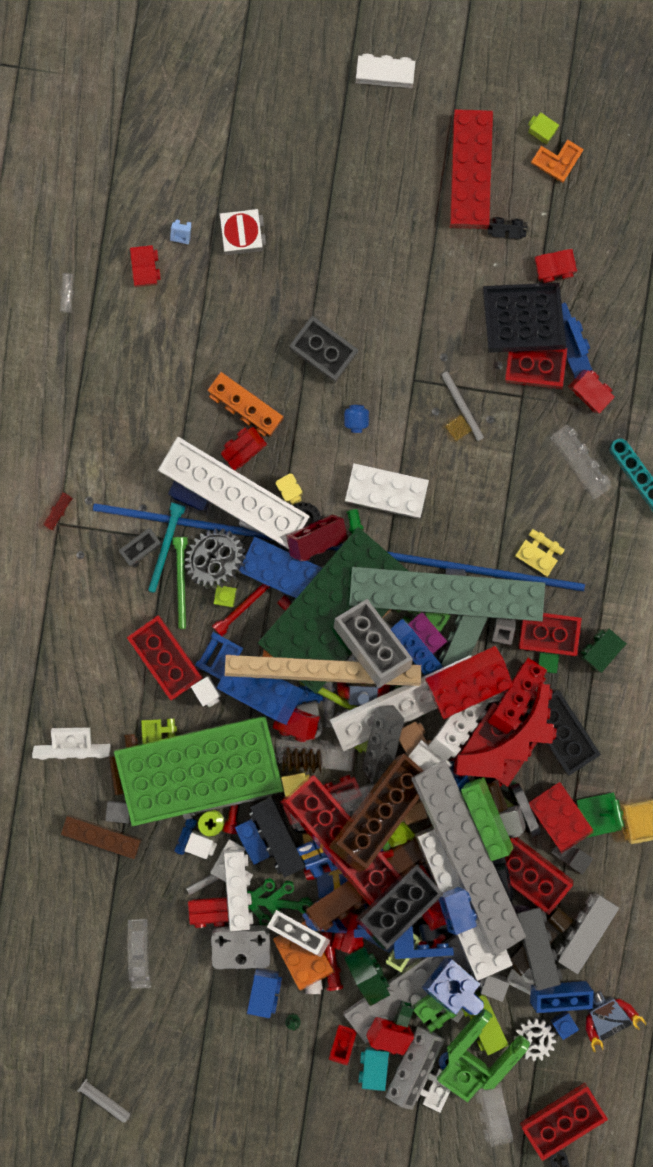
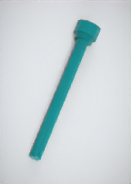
M171 502L169 510H171L170 514L172 515L149 585V592H156L178 518L184 514L186 506Z

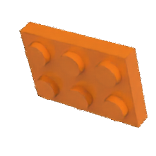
M305 921L301 923L302 925L307 927ZM282 935L273 939L300 991L334 973L325 953L319 957Z

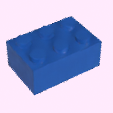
M256 968L247 1014L270 1018L271 1013L275 1014L278 996H275V994H279L282 977H278L279 971Z

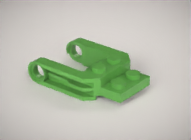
M484 1008L481 1013L475 1015L447 1047L449 1064L437 1077L439 1083L467 1103L480 1088L484 1090L494 1089L530 1046L529 1040L522 1035L518 1036L490 1068L467 1051L482 1033V1029L486 1026L490 1017L492 1018V1014Z

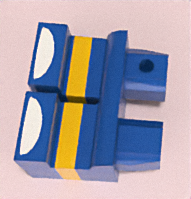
M314 840L297 848L299 855L302 856L305 862L306 870L310 869L315 878L325 873L322 866L323 863L328 862L331 871L338 869Z

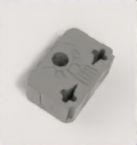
M250 925V930L230 931L229 926H216L213 929L211 945L212 965L214 968L247 969L267 968L269 966L271 956L270 930L267 926ZM258 935H262V940H259ZM219 936H223L224 940L221 941ZM239 954H243L244 958L240 959Z

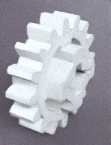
M535 1018L534 1022L531 1023L530 1019H527L526 1025L522 1022L520 1023L521 1030L516 1029V1032L519 1034L518 1036H523L525 1033L526 1039L530 1041V1046L525 1053V1059L532 1056L533 1061L536 1060V1057H539L542 1061L544 1054L548 1057L550 1056L548 1050L554 1051V1047L551 1044L556 1043V1039L552 1038L556 1034L554 1031H550L552 1028L550 1024L545 1026V1020L538 1023V1019ZM532 1027H539V1028H541V1029H539V1030H531L530 1028H532ZM546 1035H547V1036H548V1041H547V1044H546V1046H545V1045H544V1038H545ZM533 1036L538 1037L539 1042H532L531 1038ZM539 1049L538 1052H531L530 1050Z

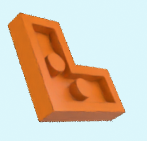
M569 140L566 141L558 155L541 146L531 164L564 183L584 149Z

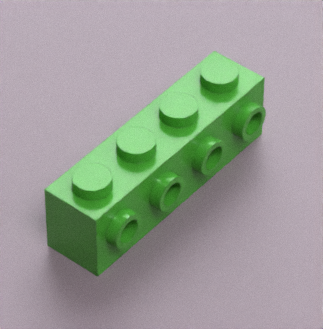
M484 777L467 782L461 789V795L468 805L469 812L476 824L490 860L494 861L509 856L514 847Z

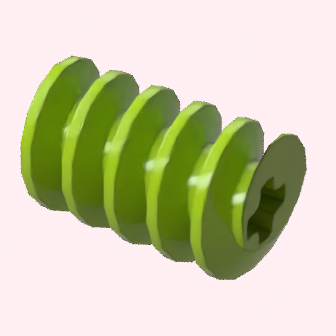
M216 810L204 812L198 822L200 832L208 837L219 834L224 825V817ZM210 819H213V822L216 823L213 827H210V824L207 823Z

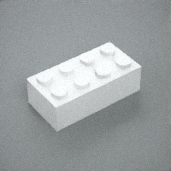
M353 464L345 503L420 519L429 480Z

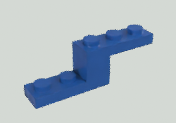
M357 925L358 929H354V938L371 937L361 925ZM413 926L393 943L395 959L454 955L453 947L449 946L448 943H438L437 947L429 948V944L417 945V948L414 949Z

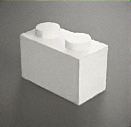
M210 676L191 686L202 706L207 705L211 707L219 702L218 698L221 694Z
M193 830L185 851L207 859L209 855L212 856L214 854L217 843H214V837H208L201 832Z

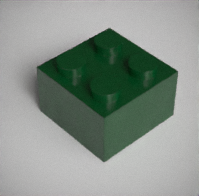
M610 628L600 629L593 636L594 642L587 644L581 650L582 655L580 658L597 673H602L627 644Z
M362 947L344 957L358 988L369 1006L390 996L387 989L390 985L383 975L384 972L379 963H376L377 960L372 952L368 953L366 948Z

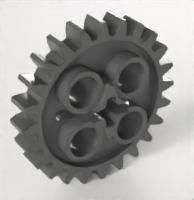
M215 528L213 534L209 530H207V536L201 533V539L195 538L196 544L189 545L192 551H186L190 556L185 559L188 563L185 566L188 570L187 574L200 587L204 586L206 589L210 586L216 589L217 584L223 588V582L230 584V578L236 580L234 574L241 573L238 568L244 566L241 560L246 559L242 554L245 552V549L242 547L243 543L239 538L233 535L231 531L226 532L222 529L219 532Z

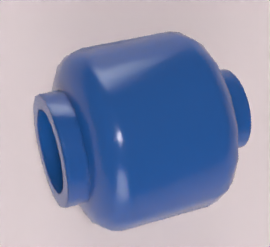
M349 405V408L344 412V426L351 429L352 433H362V429H366L369 426V410L364 405Z

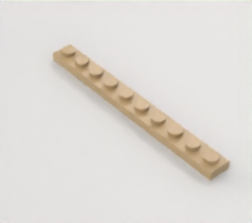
M226 655L225 676L375 684L359 662ZM411 665L409 670L386 684L420 686L421 665Z

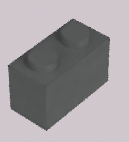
M148 528L118 551L129 566L132 567L160 547L162 543L153 530Z

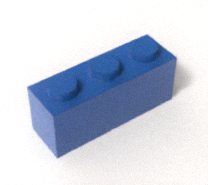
M587 981L560 983L561 985L542 990H536L535 986L531 985L530 1004L536 1013L593 1009L594 991Z

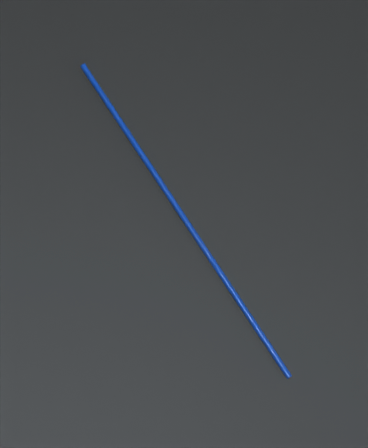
M96 503L93 506V511L169 523L171 518L169 515ZM181 517L177 521V525L213 531L216 528L219 532L224 529L226 532L231 531L237 535L272 540L247 528ZM343 544L330 547L328 550L338 551ZM388 552L397 561L444 569H465V572L519 581L543 582L547 586L583 592L585 589V584Z

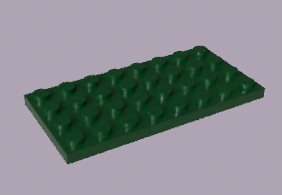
M358 527L257 644L274 658L345 661L352 652L334 629L336 617L355 607L349 606L352 567L397 571L408 570ZM375 608V610L378 612V614L381 616V618H382V617L387 613V611L389 610V609ZM299 680L314 694H317L327 682Z

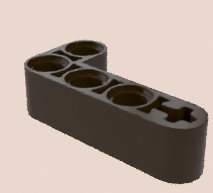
M555 907L550 915L546 916L547 922H544L546 930L549 929L552 941H549V943L551 944L573 922L559 907ZM522 943L510 957L512 962L510 967L519 976H522L530 968Z

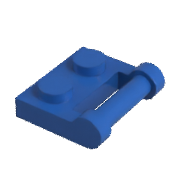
M213 632L211 641L200 661L197 660L195 666L221 680L225 673L226 655L235 654L240 656L243 648ZM218 642L223 643L212 666H207L206 664Z

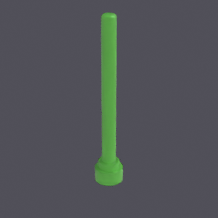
M172 537V545H174L177 553L178 628L186 629L184 549L188 545V537Z

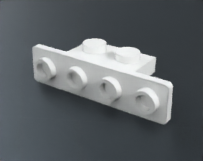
M52 728V745L34 746L32 758L41 760L75 757L78 759L86 757L105 758L110 756L111 745L91 744L90 728Z

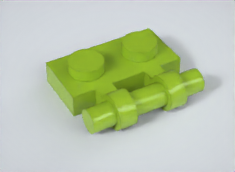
M174 718L167 719V727H162L161 719L141 720L143 744L161 740L162 733H168V738L174 737L175 732H177Z

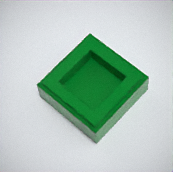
M539 652L538 664L545 668L546 672L557 673L559 654Z

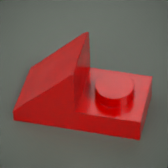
M338 1025L330 1050L329 1060L348 1065L357 1033L355 1029Z

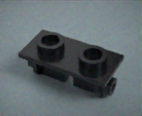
M493 217V220L489 219V225H492V227H488V235H491V237L505 238V231H509L508 238L522 239V237H526V230H523V228L528 226L527 222H524L523 219L515 218L512 221H504L505 219L502 217Z

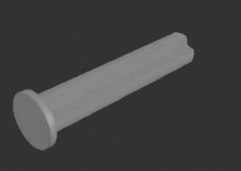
M85 1079L77 1092L81 1091L125 1123L130 1117V1113L88 1083V1079Z

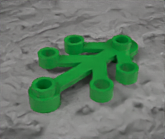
M271 878L266 879L264 884L253 892L247 891V893H251L252 901L251 905H248V909H251L259 918L260 925L268 926L271 917L264 914L259 906H266L272 915H274L276 910L281 912L278 908L299 910L300 913L304 914L306 910L302 906L307 905L310 907L314 904L312 899L308 897L301 898L299 902L280 900L279 898L286 893L290 894L294 891V883L289 880L285 881L282 887L267 898L260 896L266 891L274 890L275 881ZM266 883H272L273 886L267 887ZM286 885H291L292 888H291V889H286L285 886H286ZM262 919H268L269 922L263 923Z

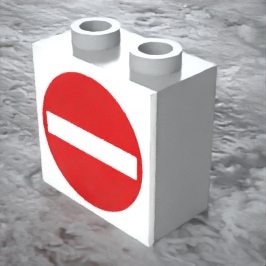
M258 209L220 214L225 255L263 251L262 245H266L265 233L261 234L260 227L264 226L263 215H259Z

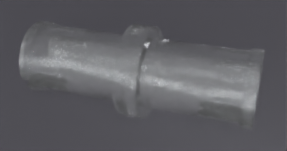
M62 273V287L59 290V295H61L59 312L72 313V296L75 294L73 291L74 274Z

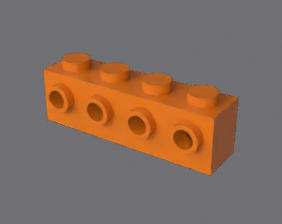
M220 372L208 389V393L211 394L209 398L216 403L220 401L224 403L227 411L233 415L235 412L242 416L240 420L249 426L252 423L257 427V432L264 437L266 435L271 437L284 419L281 414L222 372Z

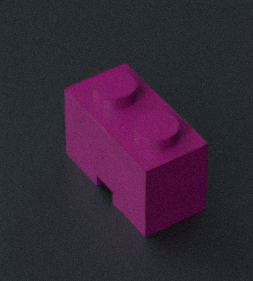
M422 612L408 623L432 654L447 642Z

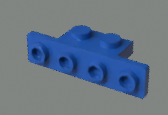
M562 303L567 360L574 378H576L582 370H592L587 357L590 346L587 339L582 337L581 332L583 328L580 321H576L575 317L572 318L567 304Z

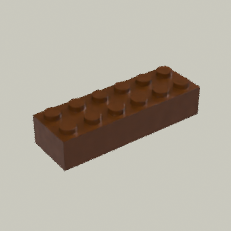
M405 754L396 757L330 844L329 848L357 872L366 870L420 798L411 778L424 770Z

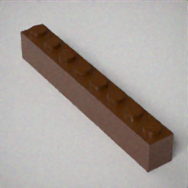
M432 823L429 824V825H428L427 827H425L424 829H422L421 831H423V830H425V829H427V828L432 827V826H433ZM416 837L412 841L408 840L406 843L400 844L393 849L394 856L386 858L399 875L411 865L419 864L421 866L425 863ZM347 881L306 909V914L318 932L321 930L327 931L334 926V921L345 919L350 915V910L354 907L359 909L366 902L352 884Z

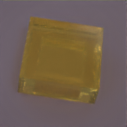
M462 415L445 426L456 442L472 431Z

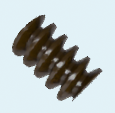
M286 747L285 752H283L282 771L287 766L289 772H292L295 766L297 772H300L301 767H303L304 772L307 773L309 767H311L312 773H315L317 768H319L321 773V750L317 749L316 754H314L313 749L310 748L308 754H306L305 748H302L301 752L298 753L297 748L294 747L291 753L289 747Z

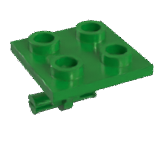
M614 792L576 800L578 809L594 832L588 837L620 831L625 826L622 817L624 813L620 808L619 799L616 800Z

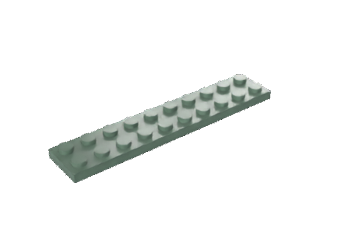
M352 567L349 606H356L368 599L374 608L542 622L545 583Z

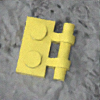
M532 529L529 536L535 540L532 544L525 540L515 557L548 577L558 561L552 557L553 553L556 552L561 556L565 549L560 547L558 542H553L546 538L544 533ZM539 543L549 548L547 553L537 548Z

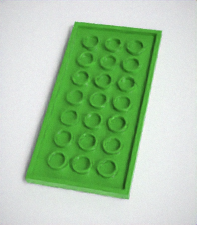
M266 715L114 750L132 826L283 791Z

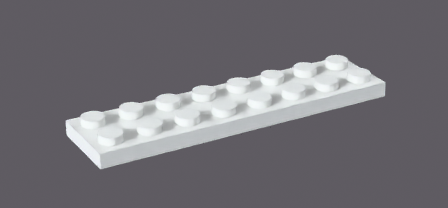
M176 437L157 470L287 549L289 547L286 536L302 529L309 518V515L180 437Z
M469 655L422 677L420 686L404 685L330 719L343 751L369 740L376 708L394 705L404 717V723L437 709L425 678L472 656Z

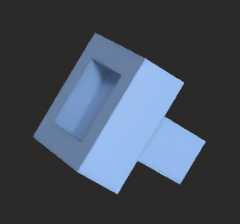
M176 220L171 226L170 241L189 244L191 222L183 225L180 224V220Z

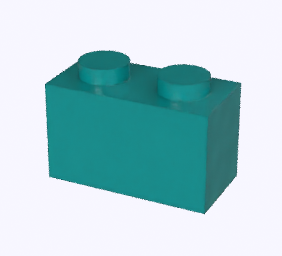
M365 1047V1052H361L360 1063L364 1064L363 1071H359L358 1083H362V1089L385 1091L388 1051Z

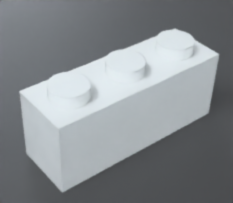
M362 54V56H358L356 83L413 88L415 61L407 57L393 59V57L387 55L379 58L374 57L372 54Z
M277 910L267 928L319 957L323 955L330 942L326 937Z

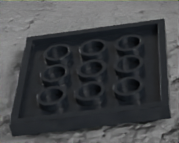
M559 283L483 286L488 353L566 349Z

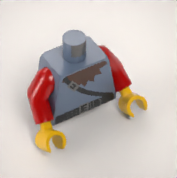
M601 991L593 994L595 1005L593 1009H588L589 1014L586 1016L585 1028L589 1040L592 1042L593 1052L596 1053L595 1045H600L603 1050V1040L633 1024L638 1030H640L637 1026L639 1021H643L646 1025L645 1020L639 1016L631 1004L620 998L614 999L612 996L605 999Z

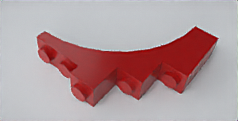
M538 684L536 699L529 715L522 726L511 737L485 751L472 754H457L454 760L453 773L456 775L503 779V774H506L507 763H504V759L528 761V757H531L532 752L529 742L552 744L556 738V728H554V724L547 723L551 712L550 708H548V701L552 698L550 685Z

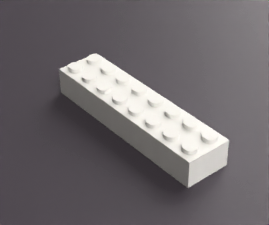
M432 826L414 834L434 884L442 893L456 887L461 888L434 827ZM475 920L477 927L457 934L456 937L472 976L478 981L512 966V962L507 950L496 956L491 954L480 927Z

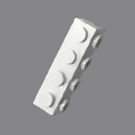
M484 700L448 717L428 745V748L444 761H447L451 756L454 758L461 750L458 746L460 744L463 745L470 737L467 733L469 731L472 733L477 727L478 723L476 720H481L487 712L485 707L488 702Z
M243 849L223 851L230 931L250 930L249 924H253L252 912H248V905H251V893H247L246 887L250 885L249 874H245V866H248V855H244Z

